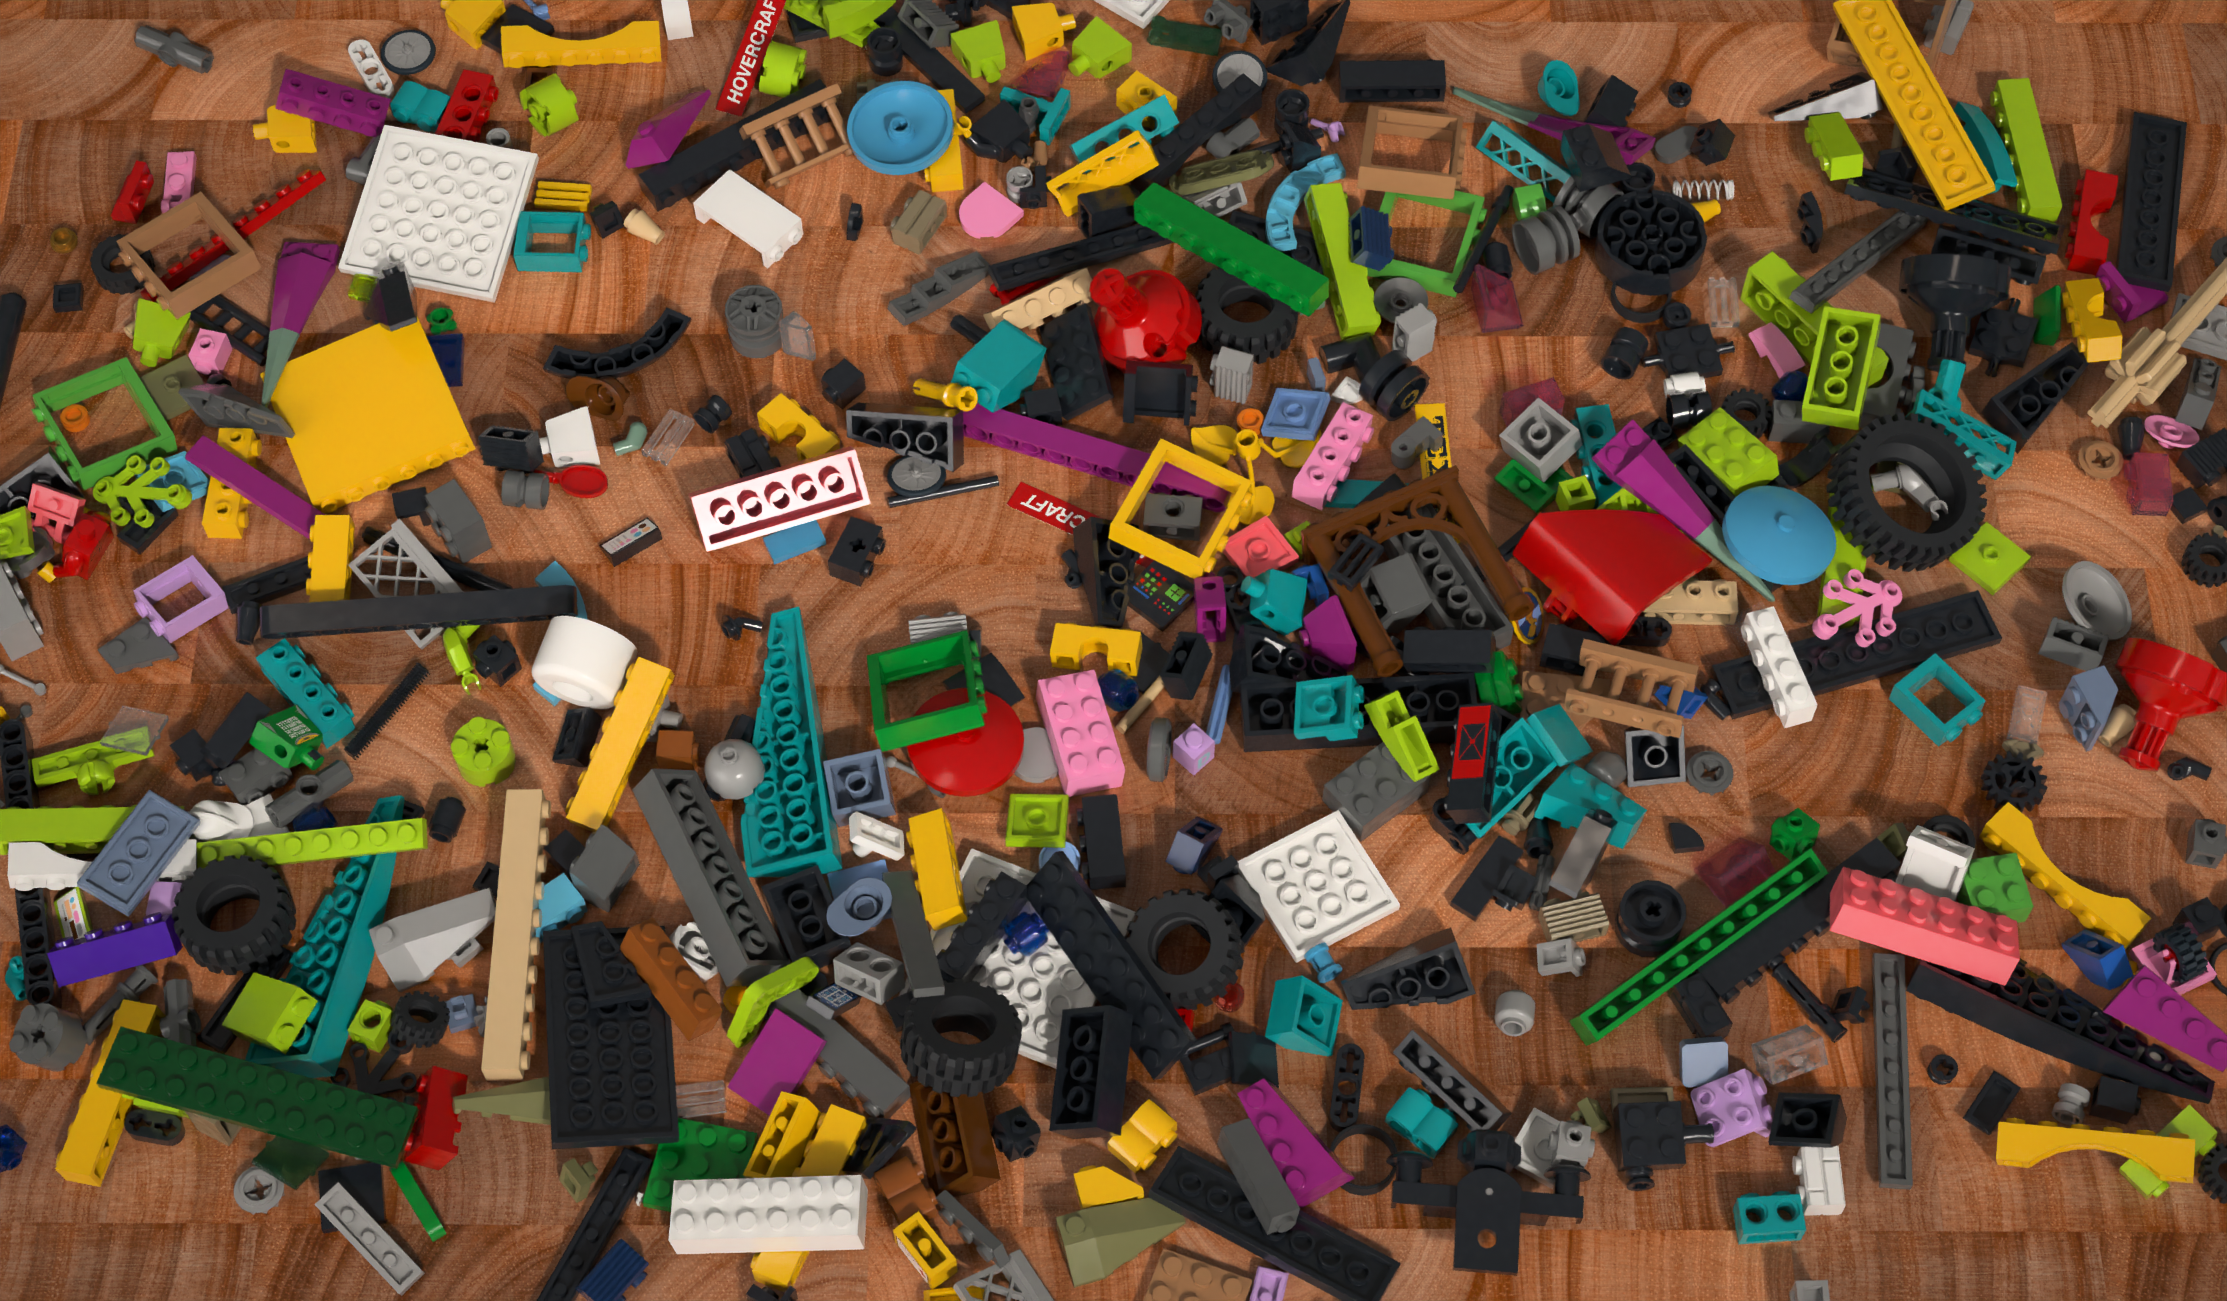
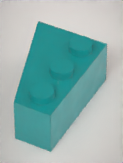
M1572 762L1544 792L1534 817L1543 820L1545 816L1561 822L1560 827L1570 829V826L1578 828L1584 816L1591 808L1594 810H1605L1613 816L1612 819L1618 821L1608 844L1623 849L1637 833L1647 809Z

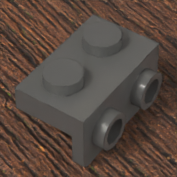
M256 748L218 773L222 781L237 798L239 804L244 806L283 787L293 778L290 769L282 767Z

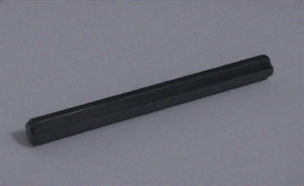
M368 526L362 533V538L364 542L372 545L386 533ZM393 538L384 545L383 550L398 556L399 544ZM403 551V557H409L407 553ZM428 551L447 574L458 582L480 591L513 589L512 585Z

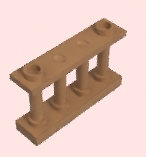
M838 83L747 123L740 128L739 132L743 140L751 137L752 141H756L773 176L765 183L766 188L775 186L776 189H779L789 184V178L843 153H845L846 157L854 154L849 143L847 127L835 104L837 103L836 98L842 93ZM822 105L823 109L826 108L843 143L842 146L829 151L812 116L814 113L812 109ZM796 116L799 119H803L820 156L807 162L789 128V119ZM772 127L780 131L796 164V167L782 172L765 138V130Z
M1584 639L1580 651L1579 665L1586 668L1579 689L1567 688L1564 710L1577 715H1587L1656 732L1663 736L1680 738L1684 716L1677 715V710L1683 691L1694 693L1699 666ZM1597 670L1614 673L1607 698L1590 694ZM1626 677L1643 680L1636 705L1619 701ZM1655 683L1672 687L1665 712L1648 708Z

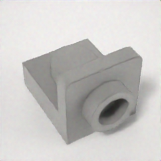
M1572 938L1537 944L1538 972L1542 976L1570 971L1576 977L1583 975L1582 966L1586 964L1583 948L1579 947Z

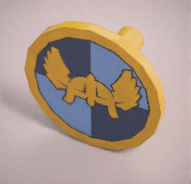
M1522 587L1524 594L1530 596L1535 607L1526 617L1516 621H1509L1513 625L1519 640L1524 644H1535L1540 640L1543 633L1544 612L1537 594L1531 588Z

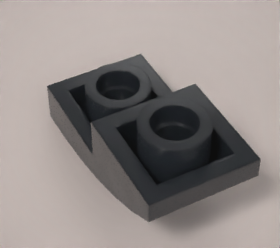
M1812 191L1801 195L1797 214L1803 222L1800 231L1801 240L1814 254L1818 252L1821 243L1823 221L1818 203Z

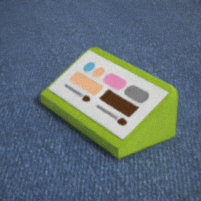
M79 887L71 889L54 901L63 938L72 936L74 940L85 937V933L93 930L86 899Z

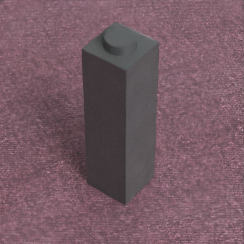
M1250 1118L1221 1127L1217 1145L1266 1234L1288 1231L1296 1224L1300 1207Z

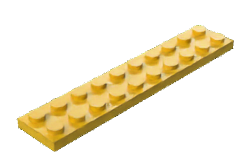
M1839 0L1834 2V12L1870 77L1875 80L1879 94L1941 207L1948 211L1995 191V184L1892 0Z

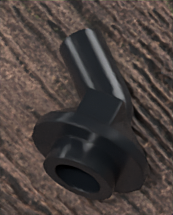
M724 615L722 617L721 629L728 639L732 638L738 641L741 638L743 628L760 633L763 622L747 617L736 618Z

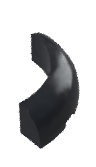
M666 307L657 322L645 332L642 338L634 343H627L620 347L609 349L608 352L604 353L577 351L555 345L543 370L546 373L566 379L576 376H587L596 379L604 376L620 378L633 374L655 363L669 352L684 335L692 319Z

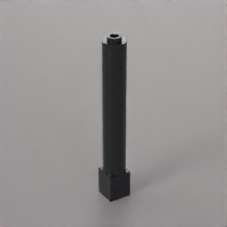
M12 292L0 296V409L27 307V302L22 296Z

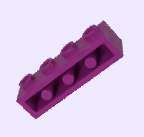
M285 69L275 109L358 132L366 136L377 137L382 134L391 99Z

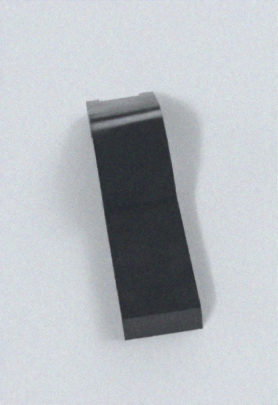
M1825 427L1813 436L1810 443L1798 455L1778 465L1779 475L1765 486H1777L1789 490L1800 487L1813 479L1830 464L1837 454L1836 452L1843 445L1839 443L1834 446L1827 438L1830 430Z

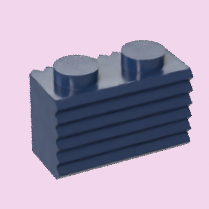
M1361 206L1348 220L1350 222L1348 226L1350 227L1351 262L1381 271L1392 261L1394 256V249L1391 248L1390 243L1392 227L1389 226L1388 213L1379 212V210L1370 209V207Z
M619 1239L579 1283L575 1290L588 1301H625L627 1298L623 1293L630 1285L636 1288L648 1274L644 1269L649 1263L623 1239Z

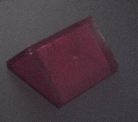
M1480 264L1474 266L1471 291L1481 332L1518 329L1524 326L1513 281Z
M1738 837L1694 868L1697 876L1725 907L1775 872L1764 845L1742 837Z

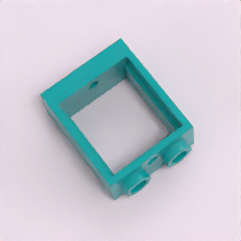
M521 211L518 219L513 255L517 270L582 272L583 262L588 261L586 240L591 238V225L586 223L584 213ZM533 234H577L574 253H532Z
M1936 653L1896 683L1889 696V700L1938 747L1947 740L1949 742L1954 741L1962 733V728L1965 725H1974L1983 716L1981 710L1986 702ZM1934 677L1966 706L1965 709L1946 724L1913 695Z

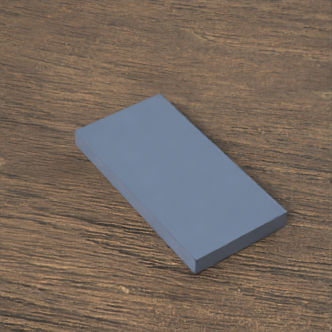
M148 790L77 881V887L129 917L200 825V819Z

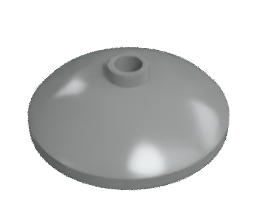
M2090 561L2077 562L2069 567L2063 577L2062 593L2066 608L2076 624H2079L2080 627L2085 626L2086 630L2090 628L2091 631L2102 632L2103 636L2107 634L2109 642L2116 641L2126 635L2131 626L2132 612L2127 595L2117 579L2105 568Z

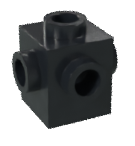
M495 635L491 636L488 640L482 641L473 652L476 661L474 667L477 672L485 679L490 677L500 687L522 669L513 645L507 640L501 641Z
M1022 1106L995 1116L991 1136L994 1139L996 1148L1004 1153L1009 1162H1012L1019 1158H1028L1037 1151L1041 1131L1038 1123L1029 1117Z

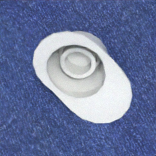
M203 800L195 804L190 812H188L200 819V825L190 836L191 839H196L197 843L249 837L254 826V818L251 811L238 803Z

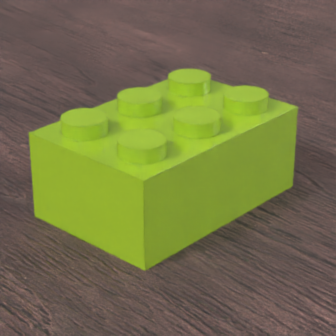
M1721 407L1678 439L1679 448L1686 444L1735 497L1750 488L1765 486L1779 475L1777 455Z

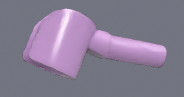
M1314 118L1311 119V125L1321 127L1324 131L1328 132L1331 142H1338V135L1345 136L1341 122L1336 121L1328 124Z

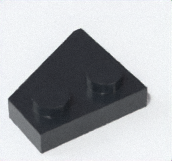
M869 1117L865 1128L855 1143L856 1147L852 1156L849 1155L842 1171L847 1175H861L863 1179H871L874 1176L873 1173L880 1170L915 1132L917 1127L910 1121Z

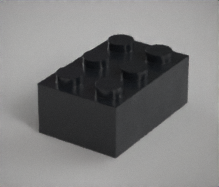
M818 865L761 886L764 901L790 963L808 956L820 969L833 964L835 957L851 947L849 937L834 932L827 923V910L833 900Z

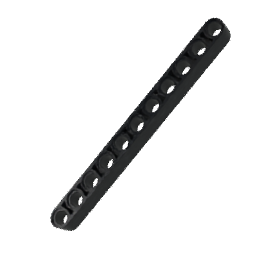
M571 585L267 605L260 607L261 638L283 639L546 621L557 616L577 617V588Z
M9 719L0 725V759L6 808L37 809L40 807V801L32 767V759L35 758L33 741L23 723L16 719ZM25 786L21 790H17L19 787ZM15 888L27 1000L32 1006L46 1003L61 1008V987H58L47 955L55 945L50 889L33 888L32 890H37L33 894L28 895L31 890L20 891ZM37 915H40V917L37 920L31 921L32 918H34ZM43 942L40 947L34 948L37 943ZM46 969L43 974L37 975L40 970ZM49 996L46 1001L39 1003L43 997Z

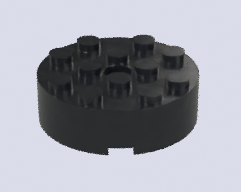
M1652 190L1651 193L1636 194V191L1626 193L1613 200L1600 217L1594 250L1597 264L1611 282H1616L1617 286L1633 294L1652 296L1678 291L1688 285L1701 268L1707 243L1704 220L1695 207L1672 193L1660 190Z

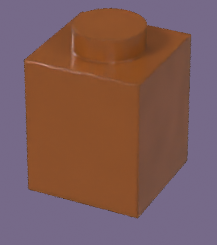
M659 730L656 749L659 769L694 770L695 760H700L701 743L696 742L694 731Z

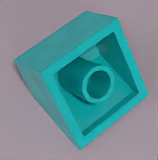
M1303 975L1277 980L1275 982L1265 1037L1285 1049L1327 1057L1332 1056L1343 1000Z

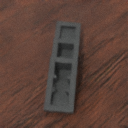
M976 251L937 267L932 277L913 284L910 293L889 301L887 309L903 326H906L929 315L971 289L989 275L988 268L990 264Z

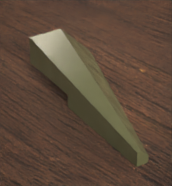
M549 1076L455 1096L452 1102L454 1114H460L461 1110L481 1112L482 1117L491 1118L492 1113L510 1115V1119L514 1121L551 1125Z

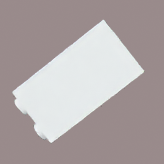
M730 169L693 203L697 220L705 224L712 218L762 254L763 266L767 269L774 262L779 261L783 257L784 252L792 245L797 244L803 235L800 217Z

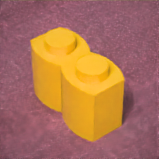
M1148 1099L1132 1115L1129 1121L1122 1126L1121 1136H1113L1109 1140L1108 1150L1135 1174L1141 1169L1147 1170L1157 1158L1155 1155L1156 1151L1162 1146L1165 1148L1169 1147L1178 1135L1175 1132L1177 1130V1122L1152 1100Z

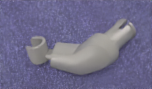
M1899 464L1898 467H1895V470L1870 475L1874 492L1899 487L1925 512L1930 511L1931 518L1934 521L1939 520V515L1935 512L1936 510L1941 509L1945 514H1948L1947 504L1939 500L1929 485L1908 465Z

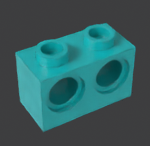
M1778 1191L1771 1196L1747 1193L1737 1198L1733 1206L1738 1245L1799 1241L1806 1232L1800 1194H1790L1789 1191ZM1783 1210L1788 1212L1792 1219H1782L1777 1211ZM1746 1213H1755L1759 1216L1760 1221L1753 1222L1749 1220Z

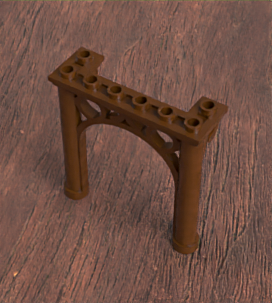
M1456 465L1448 469L1442 468L1427 478L1416 479L1401 489L1390 490L1375 500L1364 501L1349 511L1338 512L1330 519L1321 523H1312L1301 531L1304 563H1309L1310 566L1315 563L1319 564L1325 582L1329 581L1373 661L1372 667L1378 677H1387L1396 673L1403 666V660L1365 595L1361 583L1359 582L1353 591L1350 592L1347 590L1346 585L1340 586L1337 584L1336 579L1330 580L1327 578L1328 571L1347 549L1342 545L1343 540L1362 533L1381 544L1395 535L1413 530H1435L1447 533L1457 538L1468 548L1509 620H1520L1529 615L1535 607L1530 596L1524 594L1460 485L1459 469ZM1430 503L1434 509L1436 508L1439 511L1433 518L1423 517L1417 513L1418 508ZM1410 509L1411 519H1408L1407 515L1398 516L1396 514ZM1380 522L1378 527L1374 529V535L1371 537L1370 531L1366 527ZM1364 543L1361 549H1357L1350 559L1354 560L1366 544ZM1372 548L1371 551L1367 554V556L1362 560V562L1358 565V567L1354 570V572L1352 573V575H1350L1349 579L1352 578V576L1357 572V570H1358V569L1361 567V565L1365 562V560L1367 559V557L1369 556V554L1374 550L1373 548ZM1346 564L1339 571V573L1343 574V572L1347 569Z

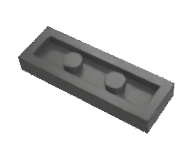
M944 1190L936 1197L941 1208L938 1213L942 1220L948 1226L954 1224L958 1228L957 1232L967 1244L973 1242L977 1246L976 1250L986 1262L992 1260L1001 1269L1010 1261L1003 1243L949 1192Z

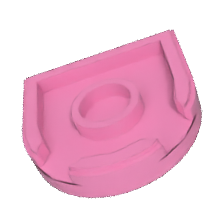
M983 182L967 196L959 209V219L963 230L970 236L979 239L991 236L996 238L1003 235L1024 216V210L986 182Z

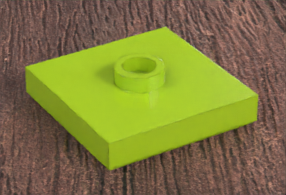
M1986 522L1973 535L1974 538L1950 556L1949 561L1987 592L1994 595L2029 562L2031 556Z
M1010 794L1005 838L1006 847L1065 848L1069 795Z

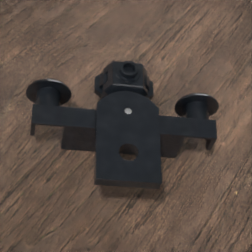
M1477 1129L1469 1132L1465 1138L1458 1142L1457 1159L1464 1164V1168L1469 1174L1464 1176L1457 1186L1421 1183L1422 1169L1433 1166V1161L1425 1154L1415 1151H1400L1391 1154L1386 1160L1387 1164L1396 1167L1395 1181L1393 1180L1391 1208H1396L1397 1203L1423 1205L1422 1216L1455 1219L1453 1270L1517 1276L1520 1224L1545 1226L1549 1216L1576 1218V1224H1580L1583 1219L1584 1196H1579L1580 1182L1591 1179V1174L1583 1167L1573 1164H1558L1549 1167L1544 1172V1177L1553 1180V1194L1521 1191L1520 1185L1508 1175L1513 1168L1521 1163V1146L1506 1131ZM1483 1232H1489L1495 1237L1496 1244L1491 1248H1484L1478 1242V1235Z

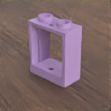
M193 555L133 590L137 600L134 603L137 612L142 618L147 616L151 621L149 623L158 637L163 635L169 644L229 608L225 592ZM192 582L206 600L166 623L152 605Z

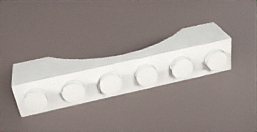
M196 839L187 840L157 879V882H182L183 884L187 878L191 879L194 876L193 872L197 869ZM41 842L9 843L7 873L9 886L20 891H29L33 888L61 890L65 887H77V881L92 862L66 857L51 850Z

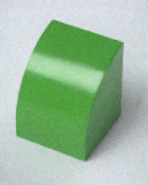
M1540 183L1514 188L1512 206L1517 221L1531 215L1537 217L1540 211L1546 210L1545 197Z

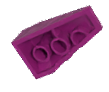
M708 89L689 93L640 124L637 128V133L631 140L626 161L627 168L631 169L669 161L712 94L711 91Z

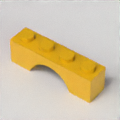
M2098 278L2065 281V291L2061 293V308L2066 309L2067 323H2072L2073 338L2077 337L2078 350L2084 353L2087 363L2121 359L2122 333L2117 322L2099 318L2103 315L2104 291Z

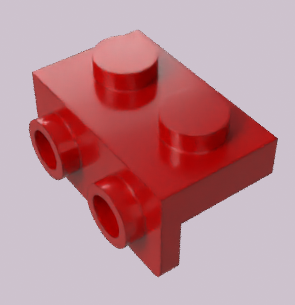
M136 161L131 174L127 175L112 210V220L137 224L154 184L153 175L150 173L146 162Z

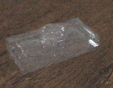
M2018 685L2006 739H2018V741L2037 744L2047 692Z

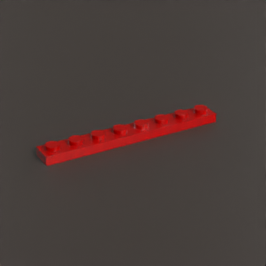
M310 169L302 171L296 176L297 181L290 186L285 184L275 191L276 196L269 201L264 199L253 207L254 211L252 213L236 218L232 222V227L245 239L326 181L322 172L318 170L310 171ZM216 233L210 237L211 242L204 247L202 245L197 246L188 253L190 257L183 262L177 261L166 269L168 272L159 279L169 291L175 289L229 250V247ZM146 288L140 292L145 300L157 301L158 297L152 298Z

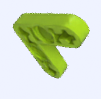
M806 956L752 983L743 994L727 1032V1037L737 1048L744 1047L752 1041L759 1030L769 1004L811 982L818 974L819 967L810 957Z

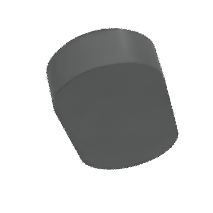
M1684 126L1659 139L1654 149L1656 159L1662 163L1671 164L1693 153L1690 147L1698 128Z

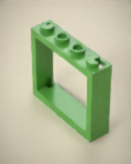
M1457 190L1454 191V199L1385 192L1379 212L1388 213L1389 224L1398 197L1471 216L1453 273L1392 259L1381 271L1367 267V276L1382 280L1398 277L1408 278L1418 282L1427 291L1456 298L1457 293L1453 290V286L1472 251V245H1475L1481 233V230L1478 229L1479 224L1484 225L1488 210L1483 208L1485 197Z
M127 357L32 395L35 408L31 410L36 421L44 423L45 427H43L48 441L50 443L55 442L57 445L55 451L59 460L67 462L69 466L66 468L73 482L78 481L83 491L94 487L103 477H115L126 468V462L131 456L137 455L145 460L146 464H149L156 457L163 458L178 452L175 435ZM124 384L156 438L82 468L50 413Z

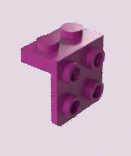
M2110 261L2100 265L2095 278H2098L2101 283L2104 299L2124 323L2167 303L2168 295L2164 291L2128 284Z

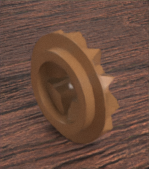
M2097 440L2086 443L2080 449L2077 457L2079 468L2085 471L2086 476L2091 475L2095 477L2096 481L2100 479L2109 481L2112 477L2118 476L2124 464L2121 452L2114 445L2105 441ZM2098 458L2100 461H2105L2104 466H2101L2100 463H2094L2095 459Z

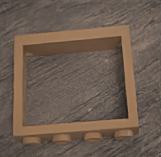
M1911 0L1944 6L1928 57L1923 56L1932 73H1934L1956 0ZM1837 17L1827 45L1828 62L1866 69L1853 44L1843 42L1846 32Z
M1369 106L1357 188L1454 199L1455 189H1460L1467 136V129L1462 128L1464 116ZM1376 133L1452 142L1449 173L1371 165Z
M201 191L116 241L121 250L118 256L122 259L124 265L132 267L133 275L139 282H145L143 284L152 298L157 296V302L162 310L168 309L176 319H179L262 269L253 249ZM203 218L235 255L175 291L170 292L139 255Z

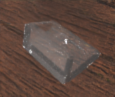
M793 311L779 321L783 352L814 361L816 359L812 327L797 312Z

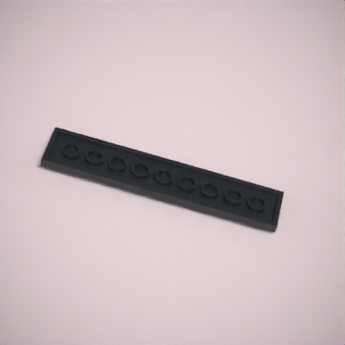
M1977 590L1892 614L1896 629L1887 637L1879 635L1876 631L1875 626L1880 621V618L1872 620L1871 630L1875 633L1876 638L1868 647L1859 646L1855 640V635L1859 631V624L1839 629L1837 633L1827 640L1814 636L1790 644L1813 695L1818 696L1916 668L1935 653L1944 660L2000 644L2002 637ZM1752 655L1712 665L1710 672L1714 680L1720 685L1721 689L1719 692L1724 703L1731 711L1730 716L1732 720L1774 708L1771 697L1764 688L1761 674L1753 663Z

